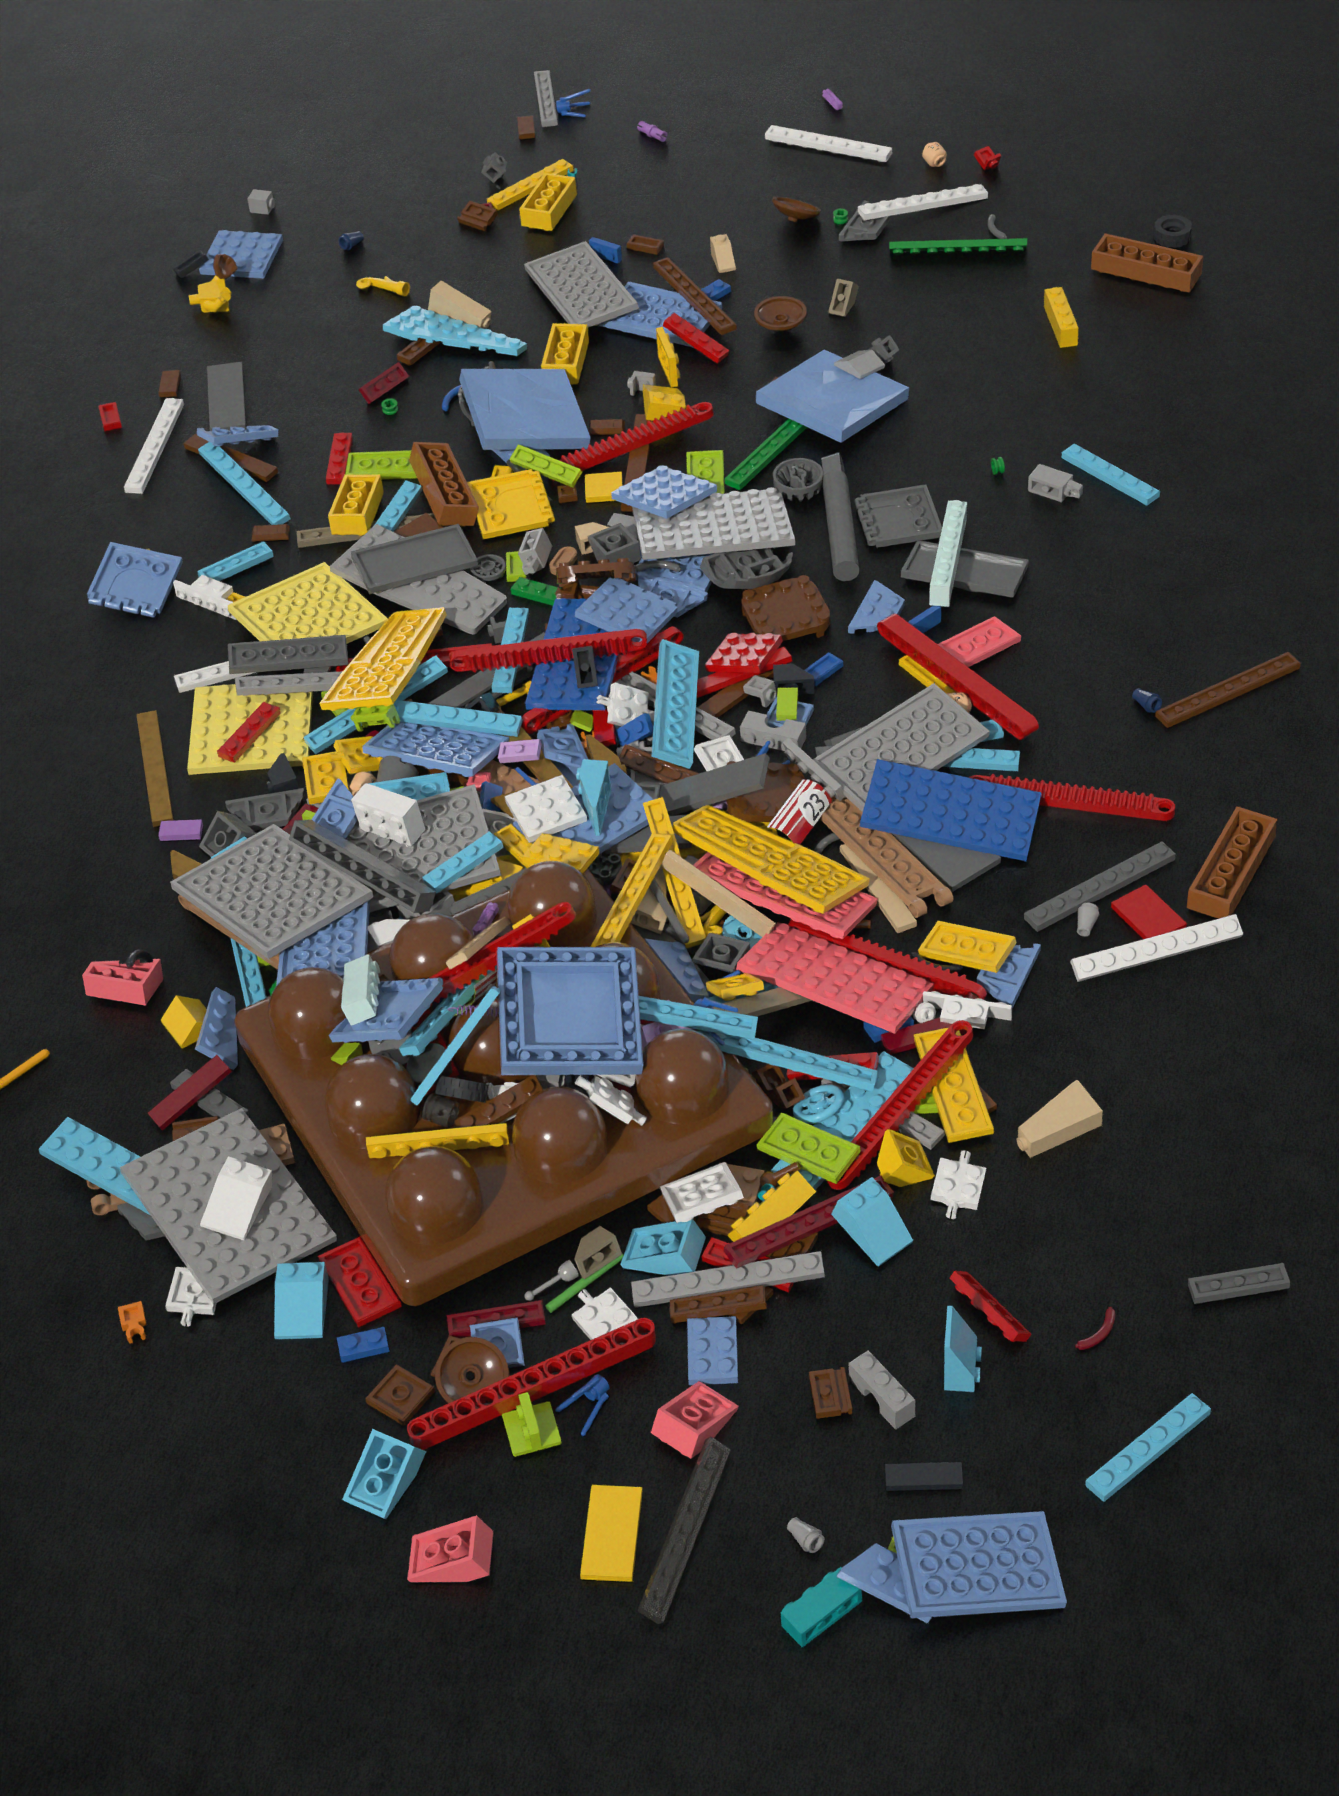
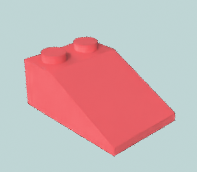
M698 1381L658 1409L651 1433L691 1459L706 1448L735 1414L739 1406Z
M474 1516L412 1536L407 1580L409 1582H469L488 1576L490 1573L493 1531L478 1516Z

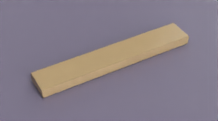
M846 844L841 845L840 852L855 872L870 878L866 889L871 896L878 898L877 905L895 931L900 933L916 927L917 921L904 902Z
M672 850L665 854L661 867L761 937L773 930L775 922Z
M503 917L489 925L449 958L446 962L448 968L452 969L468 960L511 923L508 917Z

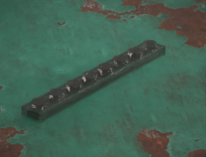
M711 1436L704 1442L637 1610L657 1624L664 1622L731 1450Z

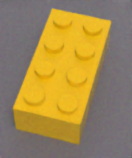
M544 173L520 207L521 226L552 231L577 195L575 177Z
M553 323L541 369H565L570 385L578 384L589 344L587 324Z
M344 475L328 514L332 535L362 536L370 530L384 494L381 475Z

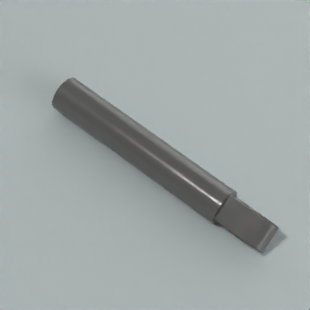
M839 452L821 458L824 476L822 483L833 574L838 580L850 581L858 576L859 563L848 479Z

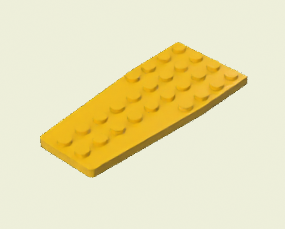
M445 608L394 612L340 674L319 703L321 709L335 711L342 708H371L378 705L389 706L394 704L416 672L446 618Z
M705 805L673 822L672 829L675 834L755 878L761 885L769 886L779 894L786 895L797 903L804 904L818 913L824 914L866 888L869 884L870 878L815 851L796 843L793 844L790 840L738 819L710 805Z

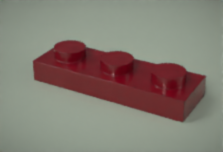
M398 362L358 390L367 403L370 404L407 379L409 375Z

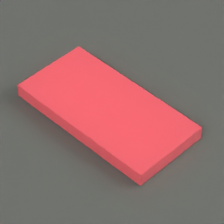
M994 616L938 645L964 665L970 667L1020 642L1021 635Z

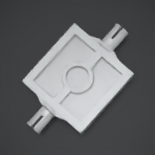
M616 682L611 684L608 698L601 695L597 697L598 704L607 706V723L622 727L643 713L655 712L648 710L649 692Z
M581 1075L577 1078L575 1084L586 1090L589 1094V1099L593 1103L623 1122L629 1124L631 1120H634L642 1126L646 1121L647 1117L637 1112L634 1108V1099H632L631 1094L625 1090L620 1091L616 1089L608 1079L599 1078L596 1075L591 1082L581 1077Z
M961 1151L959 1161L940 1158L931 1200L942 1202L948 1206L946 1217L949 1219L951 1211H953L951 1219L956 1218L958 1208L977 1210L986 1168L968 1164L971 1156L968 1151L965 1158V1151Z
M176 1267L166 1302L167 1311L182 1312L181 1324L183 1326H186V1324L187 1326L191 1325L193 1314L214 1315L217 1303L213 1304L188 1268Z
M611 1288L595 1298H592L586 1289L582 1290L583 1293L580 1292L578 1297L582 1299L585 1305L572 1314L573 1320L590 1340L638 1319Z

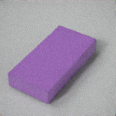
M202 820L161 821L159 839L160 841L201 839L203 822Z

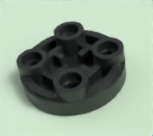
M603 851L596 857L588 869L602 886H607L613 883L622 867L621 858L618 854Z
M430 1043L420 1055L413 1056L412 1054L410 1056L406 1070L416 1085L420 1086L446 1049L442 1045ZM451 1060L439 1076L447 1077L452 1073Z

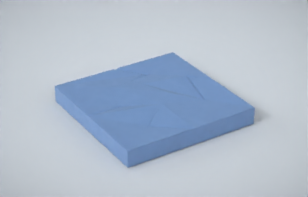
M822 350L756 391V403L836 441L843 442L908 400L909 387L876 372L859 379L834 366V362L842 359V357Z
M461 369L459 380L483 450H515L518 444L529 449L588 448L591 438L565 369Z
M635 947L497 948L498 989L501 990L498 994L501 1075L642 1074L643 1055Z

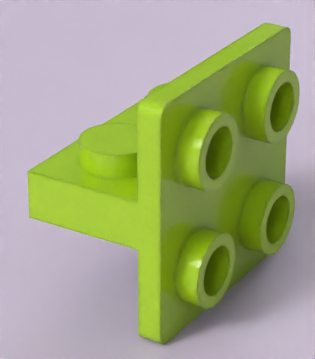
M527 1392L519 1394L520 1405L516 1406V1410L502 1414L513 1456L561 1444V1438L550 1402L532 1406Z

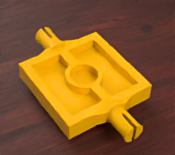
M372 736L335 740L334 748L337 753L328 754L329 762L341 761L349 774L378 771L383 757H372L370 754L363 753V745L373 738Z

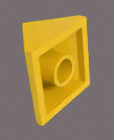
M176 995L163 1015L161 1022L183 1049L198 1040L207 1009L198 999Z

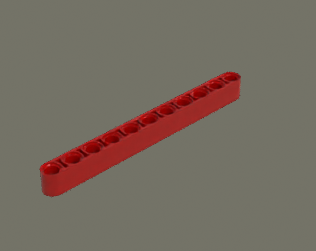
M892 614L877 623V629L882 637L955 692L964 693L970 698L972 705L1016 738L1022 740L1039 728L1038 722L1033 715L899 615Z
M648 1318L637 1319L410 1421L407 1426L410 1444L421 1450L427 1449L516 1409V1406L520 1405L519 1394L528 1392L532 1402L648 1350L654 1346L656 1341L654 1323Z

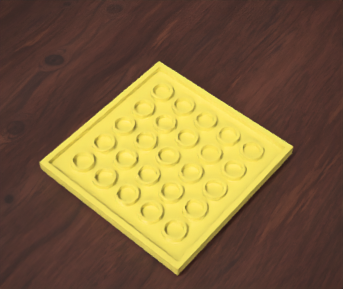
M325 562L227 605L228 612L259 641L346 635V644L379 630L388 621L387 617L342 577L330 572V566Z
M235 684L195 687L187 767L188 774L269 769L281 753H285L291 767L303 766L302 757L310 756V747L305 743L303 737L311 733L313 691L306 693L293 692L287 694L237 696ZM262 702L280 707L281 714L235 763L218 757L217 750Z

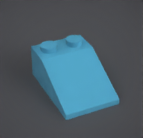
M583 759L581 768L578 767L577 780H580L579 795H582L583 804L595 835L600 836L612 790L608 761Z
M873 1177L838 1200L831 1213L878 1267L913 1242L889 1195Z
M693 1219L687 1222L676 1223L675 1221L635 1228L631 1232L621 1266L626 1269L668 1276L695 1272L706 1236Z
M325 1262L277 1264L275 1280V1339L323 1338L329 1283Z
M947 1306L944 1390L974 1392L975 1382H980V1367H976V1362H981L982 1347H977V1336L954 1307Z
M372 1429L342 1500L386 1519L417 1475L426 1451Z

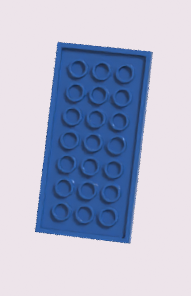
M561 598L554 601L543 640L608 631L575 617L576 609L587 599ZM612 653L608 657L604 654L601 658L596 655L598 686L580 689L577 687L573 658L571 661L564 659L563 662L556 660L555 663L548 661L547 664L541 662L535 667L525 702L526 709L605 710L606 705L598 704L597 697L601 695L608 698L619 655L616 656Z
M877 759L861 816L860 827L1026 861L1041 792Z

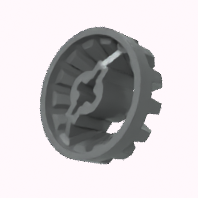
M789 459L777 465L773 471L774 488L779 490L784 499L788 497L790 501H793L794 498H799L801 502L804 497H807L809 500L813 495L816 496L823 487V469L817 462L810 459Z

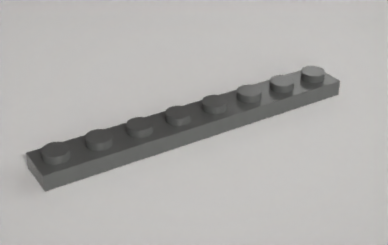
M1160 842L1025 912L1024 919L1038 932L1078 911V908L1083 903H1093L1174 861L1176 854L1164 842Z

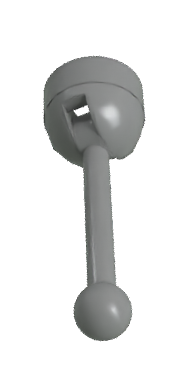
M570 1260L564 1262L559 1267L556 1277L532 1292L527 1291L525 1299L531 1301L534 1295L560 1279L571 1281L578 1277V1272Z

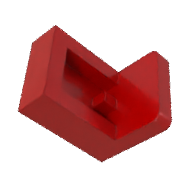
M989 146L974 153V157L984 171L997 167L1002 157L1000 153L995 155Z

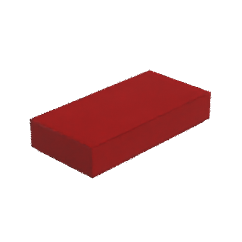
M116 402L99 405L104 431L122 428Z

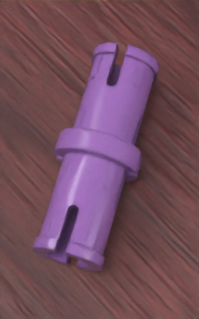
M644 121L638 123V125L643 127L637 126V129L646 133L648 137H654L662 142L667 139L662 136H667V132L658 129L657 126L649 125Z

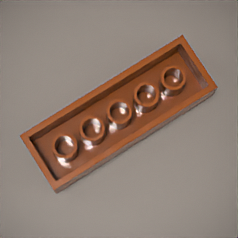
M1105 233L1092 251L1091 269L1147 282L1148 284L1160 285L1165 288L1177 289L1182 292H1190L1202 274L1203 256Z
M413 442L409 461L438 524L444 526L456 524L460 526H474L479 506L449 444Z
M1236 807L1188 891L1187 908L1218 919L1231 916L1275 838L1277 819Z

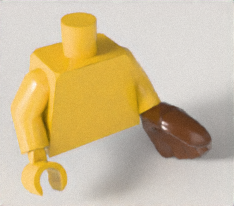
M217 254L213 263L215 277L210 282L199 284L198 294L189 295L190 305L200 304L202 312L229 311L228 301L231 298L232 292L226 287L225 279L233 275L238 267L231 256Z

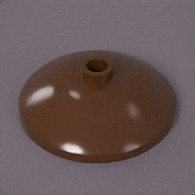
M779 196L772 198L774 206L781 213L788 216V220L797 222L798 219H811L821 213L820 208L799 200Z
M787 296L765 299L754 310L756 322L772 331L793 329L800 325L807 315L806 306L800 300Z
M466 1337L451 1343L441 1353L435 1367L437 1389L448 1404L509 1377L508 1364L503 1353L493 1343L478 1337ZM472 1372L475 1376L474 1380H467L466 1373Z

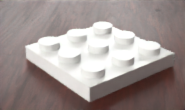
M563 775L505 796L507 806L529 843L536 841L542 833L552 835L587 821L586 813Z
M726 1162L660 1186L662 1195L676 1223L690 1221L697 1215L711 1213L718 1207L735 1204L739 1199L744 1198Z

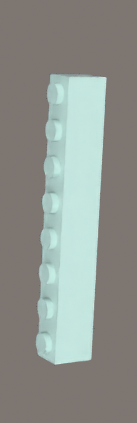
M959 500L948 501L930 583L929 605L949 607L966 526L967 502Z

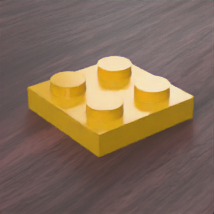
M748 973L706 982L707 991L725 1001L734 1000L737 995L752 996L757 994V991L764 990L763 981Z

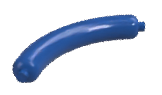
M461 385L453 388L444 397L442 402V409L444 411L449 410V403L458 394Z

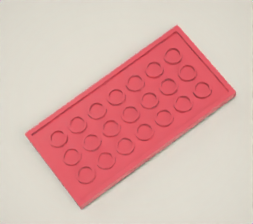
M709 852L693 864V866L737 897L748 900L756 906L770 909L773 913L787 916L795 922L809 925L812 929L826 932L834 938L843 939L876 906L878 900L876 897L859 891L822 914L815 912L804 904L797 903L786 895L779 894L769 886L761 885L755 878Z
M777 922L773 930L769 934L766 933L737 962L736 969L894 1034L923 1002V992H932L934 986L933 983L923 978L913 976L903 970H898L883 962L875 961L863 954L855 953L845 947L835 945L825 939L817 938L805 931L797 930L780 922Z

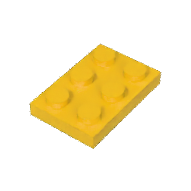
M663 327L656 328L658 358L670 386L676 387L678 386L677 379L680 378L679 369L676 367V364H679L678 355L674 352L673 343H670L669 334L665 333Z
M329 753L302 757L309 805L323 802L337 778L341 779L349 790L345 765L341 761L329 762Z
M542 833L524 853L522 859L523 863L529 865L543 861L564 862L575 867L583 874L599 855V847Z

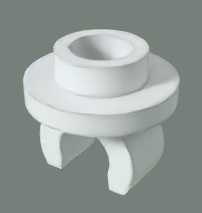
M928 1002L921 1003L913 1012L914 1019L919 1023L933 1020L936 1015L935 1007Z

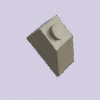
M837 279L828 313L846 317L855 303L859 286L851 281Z
M599 1226L581 1238L575 1262L583 1279H586L622 1255L615 1235Z

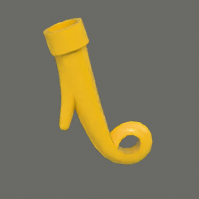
M387 276L384 279L362 278L356 283V286L360 289H366L371 285L396 292L402 296H407L410 291L409 283L403 281L396 282Z
M717 905L700 917L701 922L705 921L703 930L706 937L709 933L722 934L723 929L717 923L727 912Z

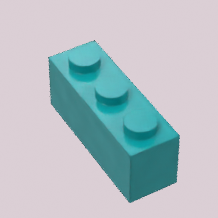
M841 1567L835 1572L826 1574L818 1585L808 1588L801 1598L794 1603H788L781 1612L782 1627L801 1647H804L862 1602V1590L837 1577Z

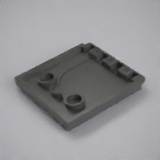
M927 485L863 494L859 498L854 499V504L869 546L876 545L877 548L916 542L917 540L935 539L941 536L942 526Z

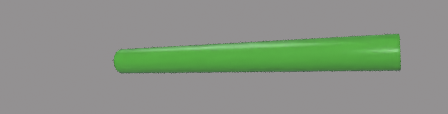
M620 1255L586 1279L581 1278L546 1304V1309L550 1313L555 1311L619 1263L624 1255Z

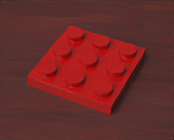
M772 633L728 634L705 664L706 671L760 673L783 642L782 636L773 635Z

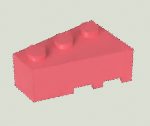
M153 959V963H140V960H136L134 966L130 968L126 964H120L119 961L91 962L82 975L86 995L139 1005H147L163 980L160 959Z

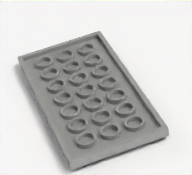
M586 241L524 264L527 273L568 324H587V327H591L639 309L637 301Z
M932 684L813 760L842 786L844 790L843 795L863 812L877 759L936 771L988 738L990 731L936 684Z

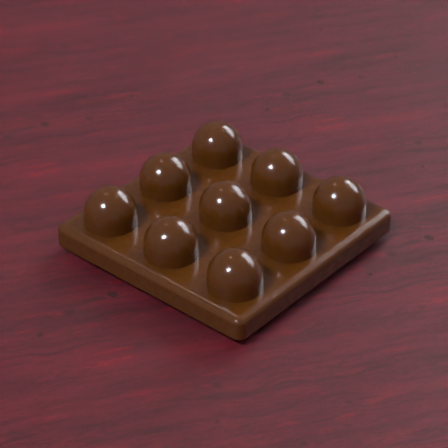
M543 861L533 864L522 871L510 889L453 915L428 913L409 920L399 929L392 942L368 952L367 955H370L372 961H377L380 972L385 970L395 981L428 979L447 968V960L476 937L473 935L472 929L489 902L497 903L499 908L491 924L503 917H508L511 923L487 944L512 931V926L531 914L536 917L559 903L568 902L576 912L575 919L570 924L559 929L558 935L551 934L547 942L550 947H591L615 902L588 868L582 874L578 869L567 863ZM631 922L620 942H609L596 946L635 947L638 996L694 1005V1002ZM307 967L288 974L277 984L271 996L241 1009L235 1016V1027L241 1046L399 1298L410 1306L424 1304L660 1188V1186L679 1179L762 1138L773 1125L771 1100L735 1054L721 1051L712 1039L698 1031L673 1029L654 1037L642 1050V1074L635 1075L636 1082L630 1093L633 1097L632 1099H634L636 1111L647 1117L642 1126L634 1120H631L629 1124L623 1122L593 1103L587 1095L576 1089L550 1087L530 1096L521 1105L516 1116L504 1122L507 1123L509 1134L508 1145L458 1149L454 1151L445 1147L427 1146L413 1150L405 1156L369 1158L366 1137L458 1128L455 1123L456 1119L484 1103L435 1094L436 1090L424 1096L418 1105L411 1102V1097L417 1089L405 1065H401L387 1056L372 1054L368 1041L347 1042L360 1043L363 1054L351 1058L342 1065L332 1061L331 1057L344 1042H332L329 1034L346 1016L341 1008L344 981L340 975L331 970L320 967ZM475 993L472 995V999L469 1002H471L474 999ZM482 997L472 1006H478L484 997ZM496 997L490 1005L492 1008L494 1007L493 1016H491L492 1011L490 1007L488 1016L486 1011L452 1057L460 1073L456 1077L457 1079L484 1084L492 1083L494 1086L504 1085L505 1082L520 1083L532 1076L501 1075L499 1008L496 1016V1009L499 1005L498 997ZM470 1008L467 1009V1015L466 1011H464L463 1015L460 1013L453 1016L449 1021V1026L441 1029L447 1046L450 1045L469 1019ZM487 1093L486 1102L490 1100V1098H489V1096H488V1093Z

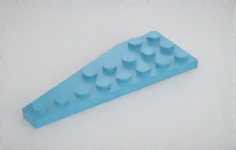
M412 306L383 324V331L415 341L418 338L426 339L428 343H433L436 340V342L442 341L444 345L468 349L471 346H476L481 351L496 349L497 353L515 356L527 350V343L519 339L510 338L504 334H498L489 329L477 327L474 324H467L462 320H455L447 315H440L434 311L422 309L419 306Z

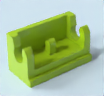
M394 704L389 706L378 705L371 708L357 707L351 716V720L358 731H363V728L367 726L388 724L390 728H395L394 723L399 724L401 721Z

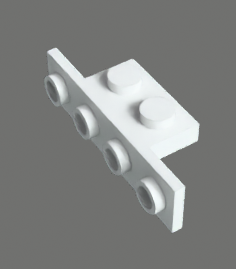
M201 575L192 585L177 580L173 582L176 596L180 599L237 620L228 612L227 605L233 602L226 600L233 593L232 586Z
M936 991L923 992V1002L931 1003L935 1008L942 1009L940 1022L953 1024L956 1021L964 1020L969 1022L974 1028L985 1029L987 1017L1012 1020V1005H1007L1003 1002H987L979 998L969 999L963 998L960 995L951 996Z

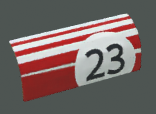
M802 780L767 828L780 830L790 838L793 844L800 845L822 813L830 805L832 799L821 785L814 781Z
M496 969L474 985V999L466 1007L470 1004L471 1006L488 993L492 986H495L497 981Z

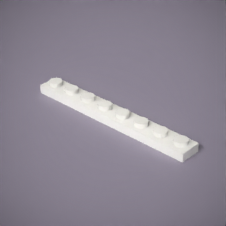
M771 125L765 133V139L772 140L773 142L810 147L817 150L847 154L848 156L873 159L879 162H887L892 154L891 147Z
M974 184L969 187H958L957 189L943 190L935 193L929 192L923 195H912L911 197L896 198L889 201L883 200L872 204L867 203L858 206V213L863 220L987 199L988 192L981 184Z
M165 399L124 486L125 493L143 494L184 406L183 399Z
M1235 914L1074 958L1070 962L1077 982L1239 938L1243 935V932Z

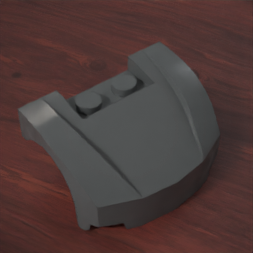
M771 548L715 553L702 559L700 569L710 581L719 587L753 589L777 581L789 569L793 552L789 553L784 561H780L777 555L774 556Z

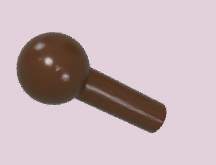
M796 1161L775 1173L771 1171L764 1172L760 1177L761 1186L772 1184L775 1188L778 1185L777 1181L787 1172L791 1175L797 1170H801V1166Z

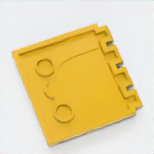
M532 469L467 482L479 506L476 518L483 539L549 526L548 523L555 521L539 471L532 472Z

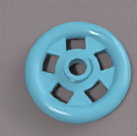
M831 1084L812 1088L804 1093L805 1099L794 1105L793 1115L796 1119L807 1124L826 1120L842 1106L844 1093L841 1088ZM830 1094H833V1095H834V1096H832L830 1099H828V1096H829ZM808 1106V1109L802 1111L803 1107Z

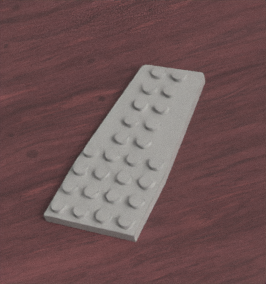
M376 524L330 566V572L367 590L351 558V551L404 537ZM463 570L374 593L412 610L444 607L447 616L443 623L469 634H476L490 620V617H494L507 604L506 595Z

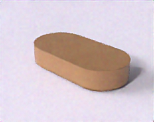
M573 547L561 548L549 564L550 572L556 575V568L559 567V563L570 562L573 565L577 560L576 549Z

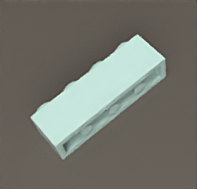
M369 954L344 965L341 1008L351 1026L376 1016V1008L379 1005L377 995H379L378 984H380L378 974L380 973V968L377 961H372Z

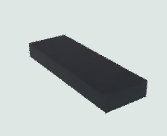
M962 1462L885 1464L886 1491L963 1489Z

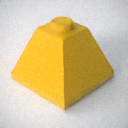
M890 1129L885 1131L877 1165L881 1172L880 1176H882L886 1183L902 1187L929 1180L935 1176L920 1141Z

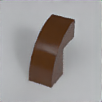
M766 1064L751 1072L764 1093L778 1107L787 1109L805 1099L796 1079L793 1078L786 1081L779 1066Z

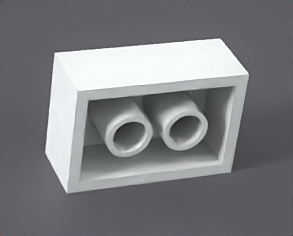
M367 783L351 799L359 826L365 832H371L400 844L412 846L426 830L417 800Z

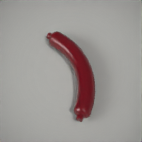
M1112 1307L1106 1310L1105 1321L1102 1327L1089 1338L1078 1341L1075 1344V1348L1079 1350L1088 1349L1107 1337L1115 1321V1310Z

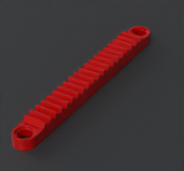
M701 402L693 406L688 404L686 409L681 407L679 412L676 410L673 411V414L668 412L666 417L661 415L659 420L654 418L652 423L650 420L647 421V425L641 423L639 428L637 426H634V430L629 428L627 433L622 431L620 436L617 434L614 435V438L609 436L607 441L602 439L600 444L595 442L593 447L591 445H588L587 449L582 447L580 452L575 450L573 455L568 453V457L562 455L559 461L583 471L710 419L714 414L712 404L709 402Z
M670 627L661 633L658 632L644 649L629 651L626 655L619 654L612 684L622 680V677L629 675L630 672H636L659 657V644L662 639L680 645L683 640V633L676 627ZM533 708L522 716L521 727L528 734L534 733L570 710Z
M629 629L456 650L450 655V667L455 671L472 670L475 673L478 669L483 672L486 668L491 671L495 667L497 670H500L503 666L505 669H508L509 666L515 668L517 665L523 667L525 664L529 666L533 663L539 665L541 662L547 664L548 661L555 663L556 660L563 662L564 659L571 661L573 658L572 648L593 646L595 656L598 655L600 658L604 654L609 657L612 653L616 656L621 652L626 655L629 651L644 649L647 645V634L641 629ZM634 637H640L642 638V641L634 642L632 641V639ZM457 658H462L465 660V662L456 663L454 660Z
M994 774L990 777L981 775L969 777L1041 792L1039 805L1161 821L1171 820L1175 815V804L1173 801L1154 797L1153 794L1146 796L1145 793L1137 795L1136 792L1129 794L1128 791H1124V793H1121L1119 790L1112 792L1109 788L1107 791H1104L1101 787L1096 790L1093 786L1087 789L1085 785L1079 788L1077 784L1071 787L1069 783L1062 786L1061 782L1054 785L1052 781L1046 784L1044 780L1037 783L1036 779L1029 782L1027 778L1021 781L1019 777L1013 780L1011 776L1005 779L1003 775L997 778ZM1160 808H1168L1169 811H1167V812H1162V811H1160L1159 809H1160Z
M562 902L485 945L468 960L452 969L447 967L431 976L430 978L443 979V989L433 1002L439 1003L441 997L448 998L449 992L455 994L456 988L463 989L465 983L470 985L472 979L479 980V975L481 974L486 976L488 970L495 971L498 947H534L535 943L542 944V939L544 938L549 940L551 934L558 935L559 929L570 924L575 919L576 912L571 904Z
M792 919L787 924L789 927H796L800 931H805L812 936L825 939L830 943L845 947L855 953L863 954L875 961L883 962L888 966L923 978L934 984L933 991L941 994L960 995L963 998L969 999L979 998L984 1000L986 998V990L980 984L967 980L966 975L959 977L958 972L951 974L950 969L943 971L942 966L934 968L933 963L926 965L925 960L918 962L917 957L910 959L909 954L902 956L901 951L894 953V949L886 950V946L880 948L878 943L872 945L870 940L863 942L862 937L855 939L854 934L846 935L843 939L834 938L826 932L812 929L809 925L795 922Z
M964 1020L956 1021L946 1030L851 1141V1143L860 1146L861 1152L837 1184L827 1180L832 1189H844L856 1176H860V1171L865 1170L866 1164H870L871 1158L876 1157L877 1151L881 1149L885 1131L887 1129L898 1131L899 1125L904 1124V1120L909 1118L910 1112L915 1111V1106L920 1105L921 1099L926 1098V1093L931 1092L932 1086L937 1085V1080H941L943 1073H947L948 1067H952L954 1060H958L959 1054H963L965 1047L973 1038V1030L969 1022ZM958 1030H967V1033L963 1036L956 1035Z

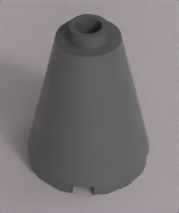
M389 755L383 757L380 761L376 782L416 777L419 775V772L411 763L406 762L404 764L400 762L401 758Z

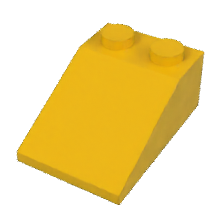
M643 384L646 420L654 421V418L659 420L661 415L666 417L668 412L673 414L674 410L679 412L681 407L685 409V398L678 388Z

